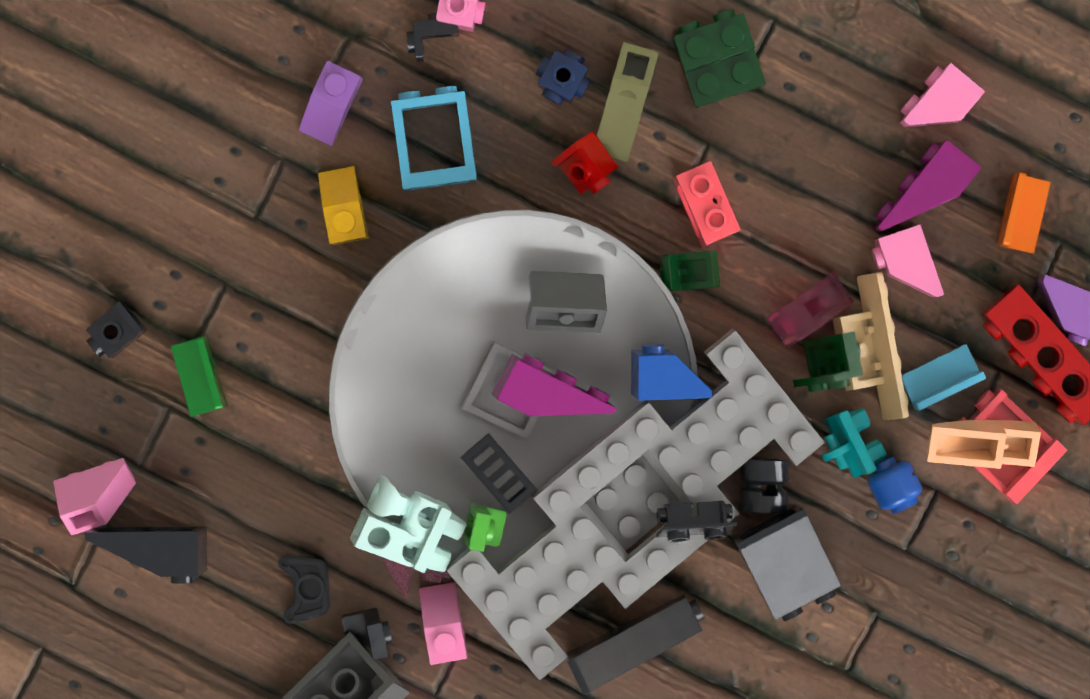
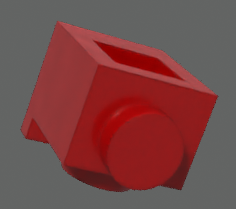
M593 131L572 144L551 161L554 167L560 166L580 195L587 190H590L593 195L611 182L607 176L618 168L616 162Z

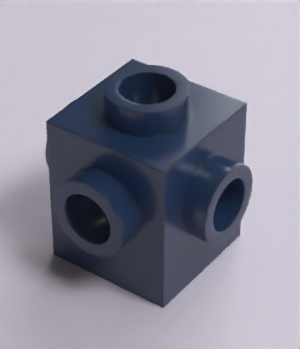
M565 49L563 54L555 50L552 58L545 55L535 73L536 76L540 77L538 87L543 89L541 95L558 105H561L563 101L571 104L575 96L581 99L591 79L585 77L588 72V67L582 65L585 59L568 49ZM558 70H568L571 75L570 79L567 82L558 81L556 78Z

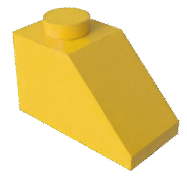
M355 166L318 173L329 243L331 245H338L368 239L369 236Z

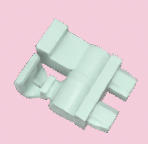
M380 475L367 503L368 509L363 508L350 536L353 545L367 552L413 567L425 573L426 568L445 572L452 554L449 550L441 548L437 544L442 534L459 540L466 527L465 520L452 512L446 503L435 500L428 495L415 491L411 497H408L400 492L398 493L388 478ZM389 515H402V520L399 525L398 523L388 520L384 517Z

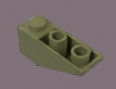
M625 42L622 44L597 138L613 159L628 162L659 52Z

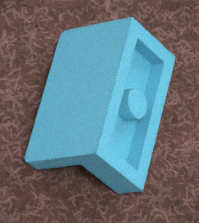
M967 344L902 374L904 389L915 410H922L986 379L984 372L979 371Z

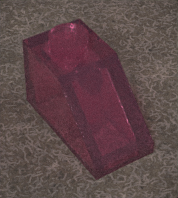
M832 272L769 315L767 320L786 348H789L818 330L854 301L835 273Z

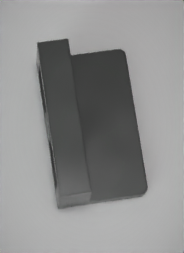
M530 272V302L526 314V329L601 332L607 313L605 283L602 274Z

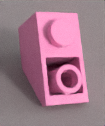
M952 63L944 69L937 66L924 81L928 88L919 98L914 94L900 110L905 116L899 123L904 128L957 123L964 118L985 91Z
M124 458L108 461L100 466L82 472L71 473L66 477L54 480L59 516L71 536L107 524L136 484L135 477Z

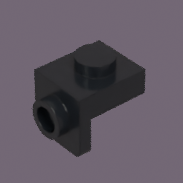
M437 13L428 14V20L414 21L413 31L407 32L408 53H415L417 62L425 61L423 40L458 37V25L438 22L436 19Z
M377 607L342 615L341 620L345 636L351 632L366 647H370L374 660L388 657L386 644L392 643L388 621L381 622Z

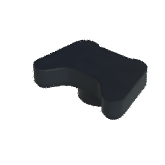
M282 556L278 561L280 569L290 574L293 578L295 601L283 614L284 621L288 624H293L326 614L331 607L326 562L321 558Z

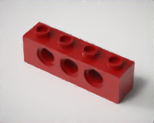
M1013 285L980 314L986 320L982 326L994 340L998 341L1002 338L1011 348L1007 354L1019 368L1022 369L1024 366H1027L1035 375L1031 381L1043 395L1047 396L1051 393L1059 402L1056 409L1068 423L1071 424L1075 421L1077 424L1085 425L1090 421V364L1020 285ZM1019 319L1025 320L1030 327V333L1024 340L1017 339L1013 334V326ZM1043 347H1049L1054 353V361L1047 368L1042 367L1037 359L1038 352ZM1072 374L1077 378L1079 387L1074 394L1067 395L1063 391L1062 382L1067 375Z

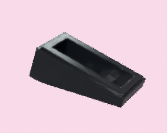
M489 433L460 457L508 514L513 512L538 490ZM491 447L495 452L478 466L474 460ZM501 458L505 464L491 476L487 477L484 471ZM510 469L515 475L498 489L493 483ZM518 481H521L524 487L507 500L503 494Z

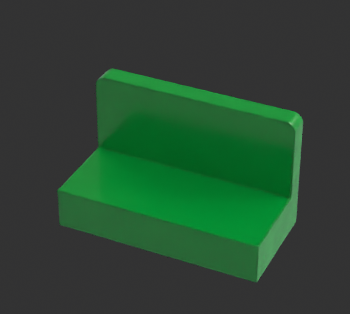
M208 336L198 337L194 340L171 346L190 416L193 417L228 407Z

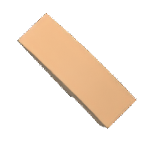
M965 420L932 424L926 460L927 462L997 469H1001L1002 464L1035 467L1041 431L1035 422L1013 420Z

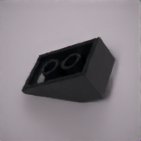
M207 526L96 527L85 532L86 541L160 577H171V583H193V580H197L201 574L207 571Z

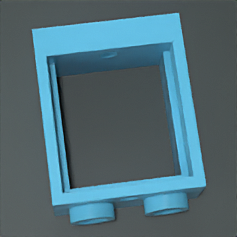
M457 86L436 88L435 95L421 97L420 91L398 94L399 100L391 101L403 190L410 191L476 182L477 175L465 91L457 92ZM457 103L465 166L411 173L402 111Z

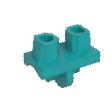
M863 408L851 412L846 410L824 419L831 433L824 437L830 449L821 454L824 462L835 459L839 469L843 470L848 467L853 478L864 474L868 475L877 470L875 465L883 460L887 454L881 442L877 439L864 444L859 432L870 426V419Z

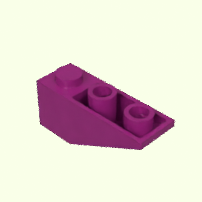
M948 140L943 141L939 146L933 143L920 159L925 163L916 175L911 171L897 189L902 193L894 204L888 200L876 214L875 219L879 223L874 229L877 232L883 231L959 197L982 167Z
M524 353L522 359L511 354L491 393L496 400L529 416L614 414L617 409L608 401L610 395L591 385L588 391L575 385L578 380L575 377L557 369L554 375L542 369L545 364L544 362L527 353Z

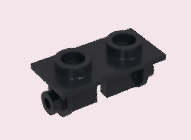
M723 500L698 502L696 504L698 516H692L691 503L664 504L663 508H657L656 510L657 522L664 523V527L656 533V538L667 537L668 542L671 543L688 541L692 535H704L705 540L724 539L727 537L726 533H730L737 526V522H727V519H732L733 517L732 505L725 504Z

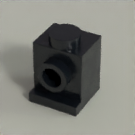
M119 301L86 329L91 335L86 341L99 357L106 354L109 358H114L144 334L147 329L125 302ZM110 325H114L118 329V335L115 339H109L106 336V328Z

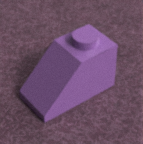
M327 61L311 93L299 131L333 146L362 85V77Z
M1039 275L1037 285L1056 327L1060 331L1067 333L1066 338L1070 342L1086 347L1087 343L1090 342V292L1048 275Z

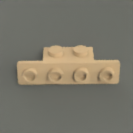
M877 272L857 276L863 313L832 318L835 334L855 331L856 341L861 350L860 361L863 376L849 378L850 386H846L845 389L849 391L876 385L883 420L908 418V396L904 391L901 374L902 363L897 353L894 336L895 325L890 315L887 298L888 288L884 282L883 273Z

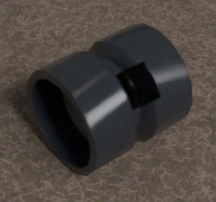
M750 458L741 466L740 479L746 485L740 489L739 511L787 513L788 492L782 488V484L788 481V460ZM760 484L767 485L765 494L762 493Z

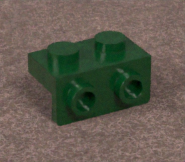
M855 331L802 340L810 377L793 380L794 388L807 386L808 392L837 389L850 386L849 378L863 376L860 361L861 350L856 341Z

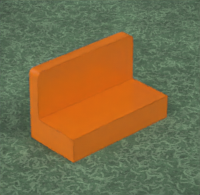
M1021 172L1012 175L996 246L1034 254L1051 182L1028 177L1026 173Z

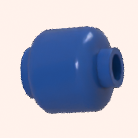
M891 456L875 465L877 470L868 478V485L880 509H890L892 514H895L919 502L917 496L922 492V485L909 461L901 460L896 462L894 456Z

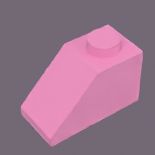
M916 225L874 240L876 247L872 248L871 252L878 270L884 268L887 276L930 297L944 295L921 225Z
M450 582L419 588L430 665L467 659L468 650L456 583Z

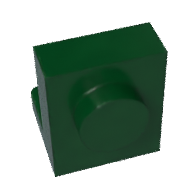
M717 250L665 254L662 256L663 263L660 266V278L669 291L720 287Z

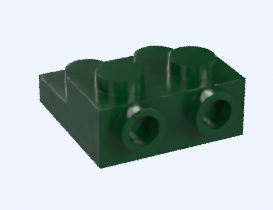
M730 9L714 15V23L700 27L699 21H694L678 27L679 34L673 36L672 41L695 109L766 85L744 13L735 15L734 9Z

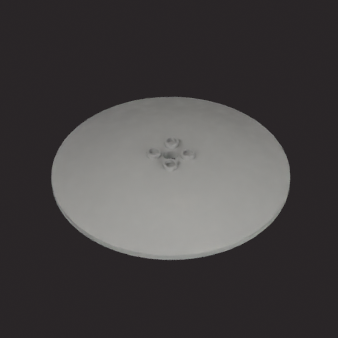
M530 209L489 211L453 220L420 236L392 256L365 286L347 315L335 347L328 386L331 432L339 461L350 485L366 509H368L367 503L380 475L387 477L398 493L400 492L411 497L417 491L446 503L451 511L464 519L465 522L467 521L470 503L504 509L460 458L464 453L489 433L537 489L541 488L645 401H638L631 395V350H642L643 344H664V349L674 353L698 377L696 356L689 330L672 294L656 272L624 243L595 226L557 213ZM530 272L602 274L605 283L607 313L601 332L526 329V314L530 302ZM524 353H527L545 363L542 369L554 375L557 369L575 377L578 379L575 385L588 391L591 385L610 395L608 401L617 409L614 414L529 416L496 400L491 393L511 354L522 359ZM698 399L647 400L669 427L698 404ZM489 447L474 462L479 466L495 451ZM499 458L484 471V474L487 477L491 476L505 463ZM509 469L493 484L499 489L515 474ZM518 481L503 495L509 500L524 485L521 481ZM532 496L510 514L506 511L507 516L500 545L498 547L485 545L484 552L480 551L496 571L554 524ZM389 515L384 518L400 525L402 515ZM464 531L459 540L442 534L437 546L451 552L450 562L468 548L463 541Z

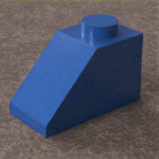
M643 344L642 350H631V395L638 401L712 398V390L674 353L664 349V344Z

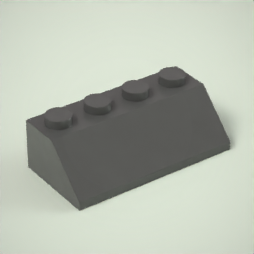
M349 632L282 699H404L410 692L380 659L374 660L372 652L355 635Z

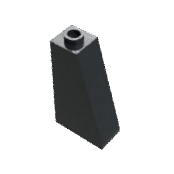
M685 594L567 652V663L583 695L703 631L699 622L705 618L696 600L688 602Z

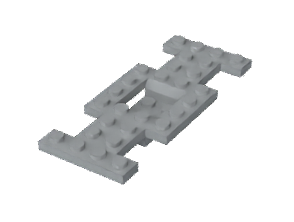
M729 330L704 351L705 355L726 380L712 391V398H704L670 427L652 405L645 400L531 495L554 523L497 571L480 551L469 548L448 564L446 571L539 680L568 657L546 628L601 582L608 587L626 609L707 541L704 539V535H692L688 541L671 543L668 542L667 537L656 538V533L661 529L659 528L628 554L626 552L627 549L659 524L656 517L657 508H663L664 504L691 503L692 516H698L696 505L698 502L723 500L725 504H731L717 486L772 440L777 443L795 466L799 465L825 443L736 330ZM733 505V517L732 519H727L728 523L731 520H733L737 515H739L738 511L734 508Z

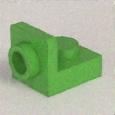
M470 503L463 534V541L471 550L484 552L485 545L498 547L502 539L507 516L504 509Z

